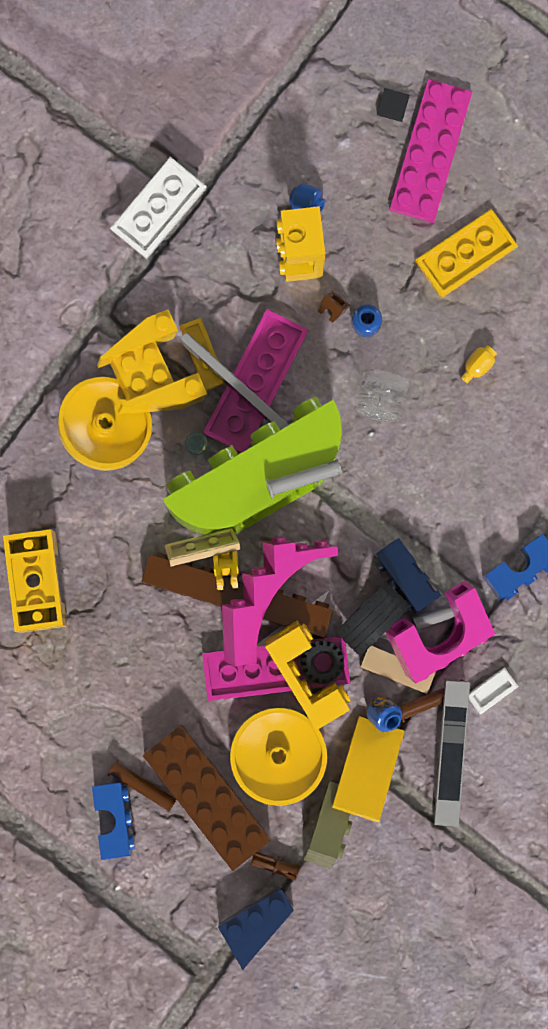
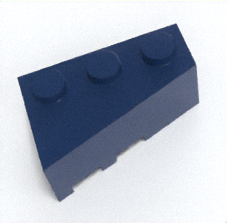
M399 538L374 555L376 560L373 562L380 573L385 571L389 577L387 583L398 591L408 603L409 608L406 610L407 612L412 611L415 614L442 596L438 590H434L428 581L429 577L425 572L421 571L416 564V560Z
M281 886L218 924L221 934L242 970L294 911Z

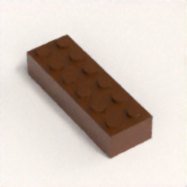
M180 725L142 755L232 871L271 841L270 836L183 725Z

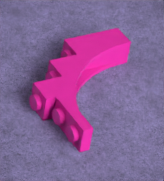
M284 536L272 537V541L263 542L264 568H252L251 572L242 573L243 599L231 600V604L222 605L224 662L233 666L257 663L259 630L265 612L274 595L290 576L306 564L318 558L338 556V546L328 544L327 540L314 541V545L295 543L286 540Z

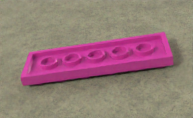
M428 79L389 211L434 223L472 91Z
M267 309L234 375L270 407L309 330ZM227 386L203 435L227 447L233 446L237 452L242 453L249 449L252 442L250 435L259 429L264 418Z
M332 637L311 640V643L320 640L329 641L340 648L344 656V667L341 675L338 676L335 682L337 685L351 684L346 643L343 639ZM265 646L257 647V663L233 666L224 662V651L202 653L208 701L292 691ZM318 653L313 658V666L316 670L324 672L331 667L332 660L327 653ZM302 654L293 659L300 670L299 679L301 681L305 679L310 688L326 687L331 684H318L305 676L300 663Z

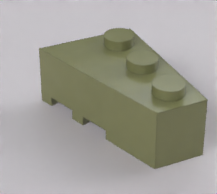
M331 781L327 785L317 815V821L310 837V844L303 859L328 869L332 868L337 858H342L346 844L342 843L344 835H349L352 821H349L350 813L332 808L339 784Z

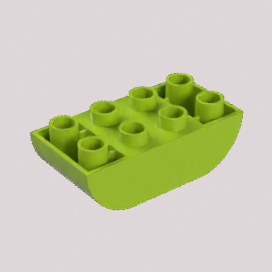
M313 397L292 411L294 417L291 419L293 423L282 430L273 421L250 435L252 447L238 455L234 447L230 446L208 459L211 471L195 479L190 470L169 481L165 486L170 495L162 500L170 514L184 528L200 536L234 528L237 535L317 488L324 480L276 494L271 499L265 480L271 481L336 459L341 443L342 425L334 400L322 406L318 397Z

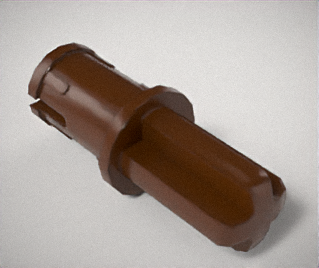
M256 852L251 860L252 866L270 871L272 875L276 873L296 880L300 865L281 860L279 856L274 858Z

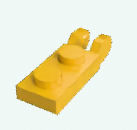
M237 550L213 556L217 590H223L224 581L222 576L231 575L232 588H238Z

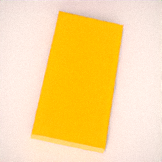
M491 208L415 259V263L442 299L515 250L518 245Z
M358 717L332 808L379 823L405 731L396 728L392 731L382 732L369 719Z

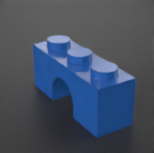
M544 534L520 549L527 560L526 568L522 572L512 571L503 562L483 576V579L499 600L504 597L507 600L511 599L519 593L517 588L523 583L527 587L537 580L536 574L541 570H544L545 573L548 572V540Z
M123 782L92 786L95 811H110L116 819L113 831L98 835L101 860L130 856L132 850L135 849L134 835L129 834V825H132L131 811H126L125 801H129L128 787H123Z

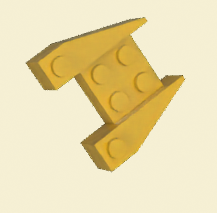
M169 310L147 317L104 353L98 361V368L111 364L127 399L126 402L121 403L118 409L119 414L183 410L202 402L207 396L206 389L198 373L174 382L157 345L174 339L178 331Z

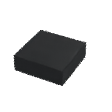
M384 88L377 115L402 122L410 95Z

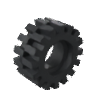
M325 640L311 643L312 648L301 655L300 663L303 673L309 680L318 684H327L335 681L341 675L344 667V656L340 648L334 643ZM321 652L327 653L332 660L331 667L324 672L316 670L313 666V658Z

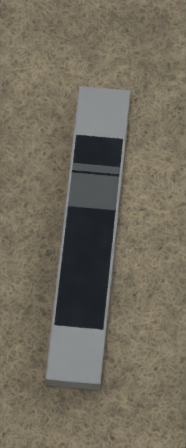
M188 333L182 336L180 339L181 344L268 423L275 421L280 430L289 425Z
M445 680L434 825L459 827L470 682Z

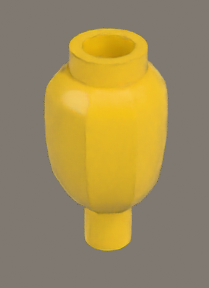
M488 345L484 348H477L467 360L465 365L466 372L460 378L468 384L473 377L483 376L494 365V357L497 353Z

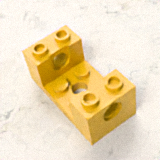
M320 206L281 211V219H276L277 231L280 234V238L276 239L277 253L280 252L283 261H279L280 275H285V282L322 278L325 246Z
M49 529L3 536L14 631L24 633L67 627L65 603L61 602L56 556H59L56 533ZM31 574H37L40 577V583L37 587L32 588L27 584V578Z
M297 620L265 639V647L311 723L318 730L350 710L348 703L351 700L343 685L338 687L335 681L312 694V690L306 680L301 681L299 679L300 670L293 659L312 648L310 641L313 638L306 624L300 625Z

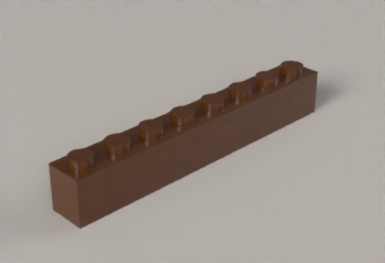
M156 552L155 556L149 555L141 581L144 584L222 607L224 604H231V600L243 599V583L238 581V588L233 589L230 580L231 575L222 576L224 581L223 590H217L214 569L202 566L201 570L192 567V562L170 566L166 554ZM279 589L272 598L263 620L285 627L298 620L300 625L306 624L312 635L325 638L333 610L328 609L329 604L315 601V604L305 602L306 597L293 594L292 597L283 595V590Z

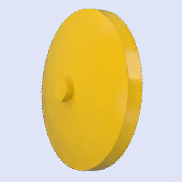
M95 377L80 382L65 396L58 411L57 428L65 449L78 462L97 470H116L134 462L147 447L152 433L150 412L119 414L118 409L121 403L126 402L127 399L118 380L110 377Z
M286 708L266 709L251 716L237 731L231 746V767L240 787L255 800L268 805H289L304 799L319 785L327 764L326 744L319 729L316 730L310 719L303 714Z

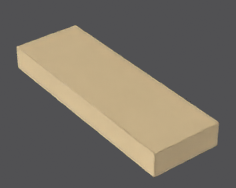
M234 528L165 545L170 566L240 549Z
M373 646L367 649L360 666L363 669L425 694L428 693L436 673H432L426 680L415 684L405 675L396 655Z

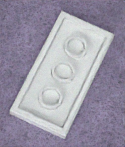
M169 157L110 229L144 258L148 259L207 187L172 157Z

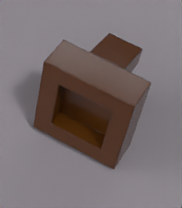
M331 291L322 299L318 312L322 314L326 309L331 310L332 316L329 318V321L333 323L347 311L350 304L334 291Z

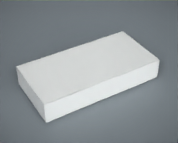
M503 667L470 691L469 701L479 715H481L519 686L506 668Z

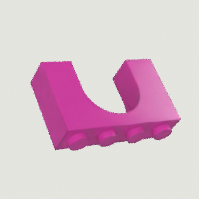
M462 581L444 592L454 613L455 624L451 635L443 643L432 647L424 646L415 626L406 618L400 619L385 632L405 675L415 684L426 680L435 671L445 668L456 658L466 655L469 650L487 642L490 637L495 635L475 587L466 581Z

